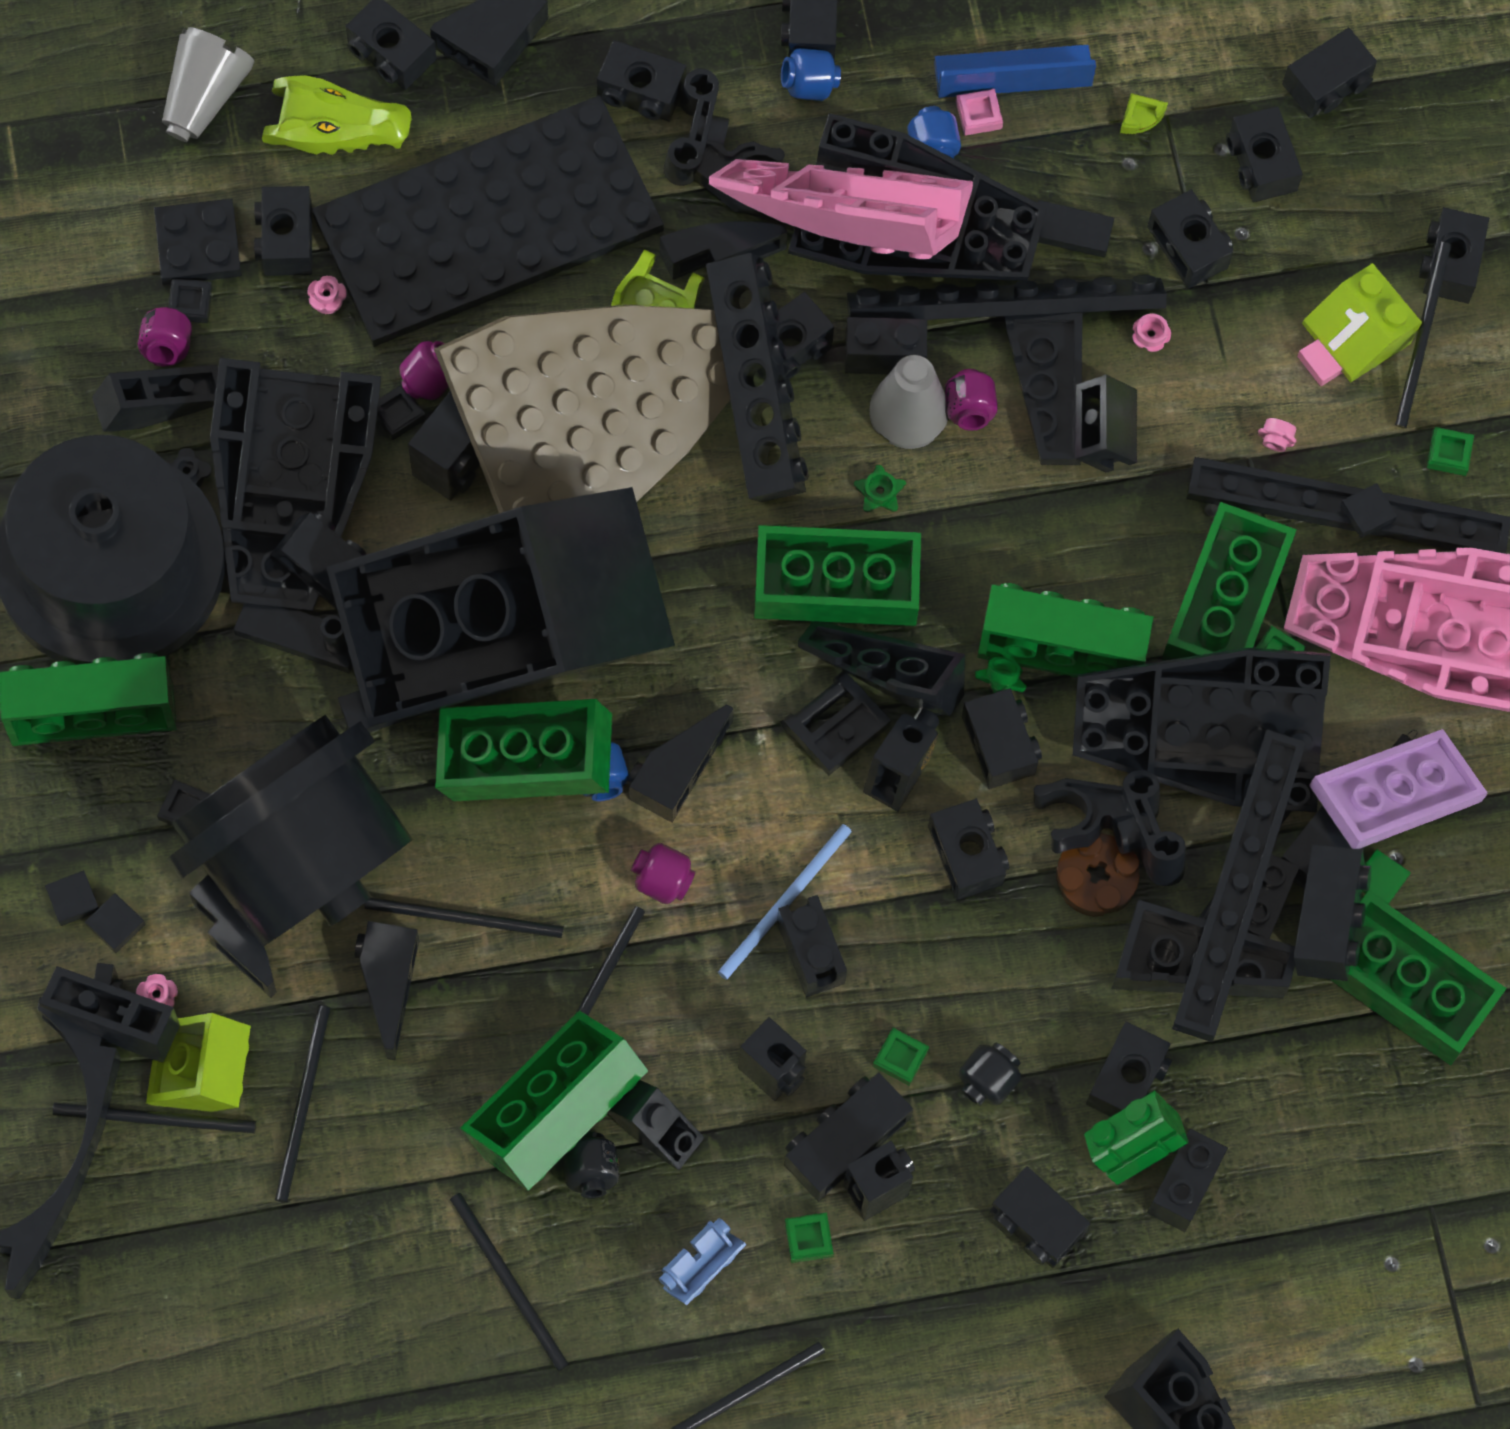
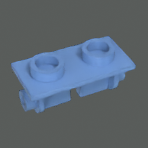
M718 1218L714 1223L709 1221L690 1241L698 1253L692 1257L686 1249H683L662 1269L664 1274L659 1280L664 1285V1291L685 1305H688L703 1292L705 1286L724 1267L734 1260L735 1256L746 1246L745 1242L729 1233L731 1229L722 1219Z

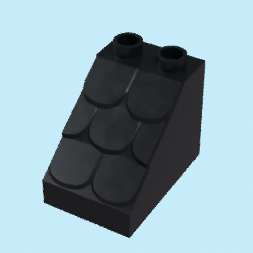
M633 487L521 506L326 567L369 727L439 710L440 708L492 696L675 646Z

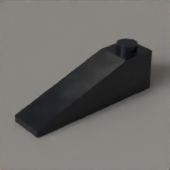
M813 621L798 640V647L912 708L927 709L935 715L943 714L950 716L964 696L965 654L818 621Z
M1179 1328L1173 1330L1131 1364L1104 1396L1133 1429H1235L1228 1415L1231 1408L1225 1397L1220 1399L1209 1377L1213 1372L1207 1360Z

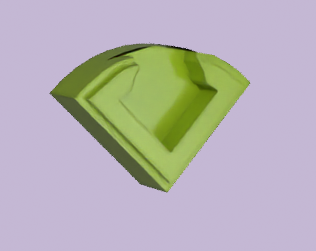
M1131 93L1120 133L1137 134L1150 130L1161 121L1167 110L1168 103Z

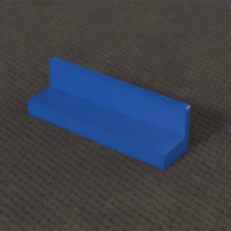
M1089 45L935 56L934 66L938 98L957 97V95L990 89H995L996 93L1089 87L1093 84L1096 61L1090 58Z

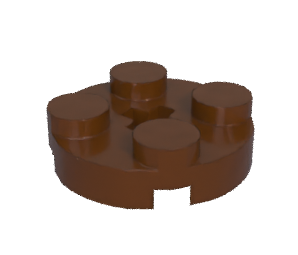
M1101 833L1099 838L1089 847L1075 848L1062 852L1056 868V880L1062 892L1061 895L1072 909L1087 916L1097 917L1103 916L1105 913H1112L1115 910L1117 912L1129 904L1136 892L1140 877L1139 859L1134 852L1121 854L1114 836ZM1101 866L1105 868V874L1109 876L1108 881L1100 879L1097 884L1090 881L1091 874L1086 870L1090 867L1096 868Z

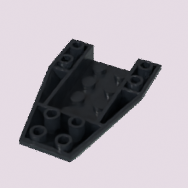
M831 113L828 114L819 145L816 165H822L826 170L847 172V168L864 169V175L883 177V171L889 170L972 181V192L958 237L930 259L912 258L909 256V252L894 250L893 253L888 254L875 253L870 250L871 246L857 245L821 236L798 227L794 229L788 254L862 274L1028 281L1047 212L1046 207L905 133Z
M1247 647L1079 674L1072 755L1127 773L1136 770L1150 771L1157 776L1159 783L1232 806L1242 807L1265 732L1268 729L1306 742L1285 810L1317 812L1318 798L1309 785L1315 776L1320 775V753L1331 653Z

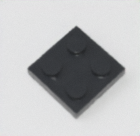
M233 198L154 207L163 285H170L172 279L205 281L242 276Z

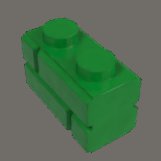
M1155 1090L1141 1099L1132 1101L1125 1109L1107 1120L1097 1122L1092 1129L1084 1134L1093 1163L1102 1172H1106V1175L1116 1185L1121 1184L1188 1143L1178 1112L1167 1104Z

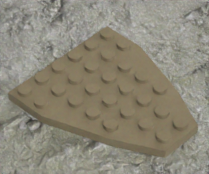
M625 304L504 316L434 349L499 513L521 506L633 487L637 502L691 450L730 400L715 311L711 309Z

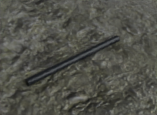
M1440 242L1429 284L1421 317L1422 324L1417 333L1395 426L1400 428H1407L1451 249V244L1446 242Z
M374 897L365 902V909L555 938H562L564 926Z
M634 906L576 1013L580 1010L589 1015L645 914L642 908Z
M324 1005L318 1006L275 1201L281 1203L288 1202L331 1008Z
M54 1102L53 1115L86 1118L87 1105ZM110 1107L106 1114V1120L253 1134L256 1131V1121Z
M462 1194L454 1195L450 1201L558 1371L564 1369L569 1363Z
M820 1342L815 1343L670 1429L698 1428L824 1354V1348Z

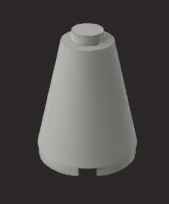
M188 27L187 30L183 28L179 36L162 123L168 127L166 133L184 142H187L189 137L197 139L251 71L255 62L254 59L238 47L233 53L229 47L224 45L226 40L193 27Z
M910 355L901 359L875 389L871 397L869 415L872 426L878 434H882L889 440V443L896 447L905 449L924 447L934 441V438L944 430L948 422L946 395L932 363L919 355Z

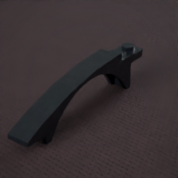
M97 963L94 979L123 989V979L118 978L115 966L113 964ZM39 1003L38 1011L42 1014L43 1021L64 1039L79 1061L87 1094V1117L82 1144L75 1162L58 1189L32 1214L0 1231V1253L11 1255L5 1291L10 1298L20 1299L42 1266L78 1199L105 1128L106 1114L110 1107L121 1062L117 1048L106 1047L107 1044L113 1043L41 1007Z

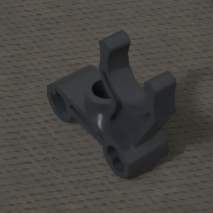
M698 68L692 70L687 74L680 94L681 108L688 115L693 116L688 138H678L671 143L664 162L665 177L671 183L678 186L691 184L696 179L735 213L754 215L763 220L768 219L770 216L739 202L709 185V176L736 159L782 163L785 157L784 151L781 148H770L754 141L741 144L732 151L726 150L724 148V141L729 118L713 115L719 90L718 79L707 69ZM696 91H700L703 94L699 95L696 93ZM679 159L687 161V164L680 163Z
M1145 770L1133 771L1124 778L1123 786L1064 778L1050 784L1036 785L1034 787V805L1036 808L1044 809L1055 803H1067L1080 808L1086 815L1079 825L1067 829H1054L1051 832V849L1054 853L1060 854L1070 849L1089 847L1099 838L1103 829L1109 828L1114 833V838L1121 854L1134 851L1139 852L1148 877L1152 882L1161 886H1173L1183 879L1185 874V841L1177 833L1170 831L1161 832L1156 818L1159 814L1160 783L1155 774Z

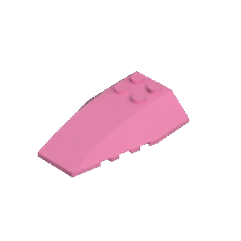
M741 159L734 160L709 176V185L781 222L821 236L857 245L871 246L870 250L875 253L888 254L893 253L894 250L909 252L910 257L916 259L932 258L933 255H936L958 237L973 186L972 181L884 170L883 177L864 175V169L847 168V172L826 170L822 165H807L800 171H789V163Z
M1456 548V552H1436V549L1419 550V553L1394 554V551L1378 552L1377 555L1357 556V553L1302 555L1284 631L1434 698L1510 712V554L1476 548Z

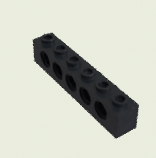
M752 253L708 263L706 268L748 497L762 503L806 492L805 481L808 480L809 474L805 459L800 457L797 444L798 441H801V430L797 419L792 417L790 403L794 401V392L788 378L785 379L783 363L787 362V354L782 340H778L776 324H779L780 317L776 303L773 300L771 301L768 287L772 285L770 267L767 262H764L763 258ZM750 290L752 300L746 308L741 309L739 305L740 297L745 291ZM753 329H758V342L753 347L748 348L746 339L749 332ZM764 367L766 379L762 385L756 387L753 381L754 375L757 370ZM771 406L774 413L773 419L768 425L763 426L761 414L765 408ZM778 445L781 450L780 459L777 463L770 465L768 453L771 448Z

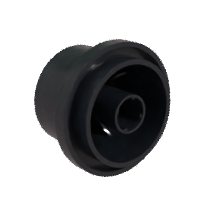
M89 435L64 441L37 457L24 470L13 487L6 512L0 523V598L17 630L29 643L50 658L57 661H70L78 665L92 663L94 659L101 657H112L117 659V661L134 659L136 655L143 653H153L159 657H166L189 641L203 626L214 609L222 589L225 574L224 542L219 522L209 500L202 490L182 471L167 463L153 450L136 441L112 435Z
M324 715L174 821L172 825L186 844L170 855L167 861L180 879L185 878L202 866L261 946L264 947L316 910H319L329 925L333 926L372 898L360 879L401 850L413 838L356 757V755L375 742L363 723L360 721L342 734H339L329 718Z

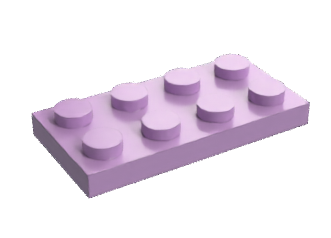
M1443 729L1317 775L1309 785L1352 849H1360L1478 804L1487 795V791Z

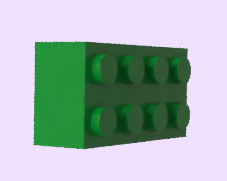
M1220 502L1161 660L1166 661L1247 647L1253 648L1297 529Z
M759 525L754 619L916 626L920 594L921 533Z
M1003 583L1000 586L992 584L977 658L990 660L996 657H1004L1015 661L1021 667L1078 678L1079 674L1145 664L1154 616L1145 615L1142 610L1133 607H1124L1121 610L1104 607L1103 603L1092 599H1084L1080 602L1064 599L1063 595L1052 591H1043L1040 594L1024 591L1021 586L1012 583Z
M143 653L136 655L134 659L120 661L112 657H101L94 659L92 663L78 665L70 661H59L51 664L50 667L36 669L29 665H17L11 667L9 671L0 672L1 720L12 746L177 730L174 684L165 656L159 657L157 654Z
M597 699L440 708L435 788L452 801L609 793L612 712Z
M1367 891L1360 903H1365L1366 906L1363 928H1356L1354 941H1359L1360 944L1357 966H1350L1348 981L1330 980L1451 1066L1507 988L1372 892Z
M579 1010L460 1129L485 1161L529 1191L537 1182L545 1177L547 1172L567 1152L576 1146L577 1142L597 1122L606 1116L607 1112L627 1092L636 1086L637 1082L648 1070L623 1037Z

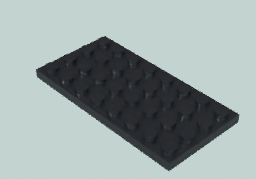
M600 95L312 208L315 222L373 347L664 231L661 217Z

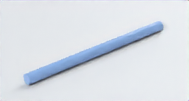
M842 824L724 963L718 971L722 978L727 980L775 924L778 908L786 905L790 906L852 832L849 827Z

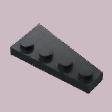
M1083 313L1003 316L1041 465H1081V461L1075 459L1076 385L1082 383Z

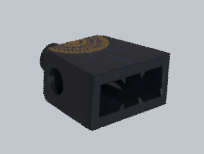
M919 709L914 718L908 714L900 716L873 756L863 793L899 812L932 756L938 737V732L935 729L940 722L933 712L927 709Z

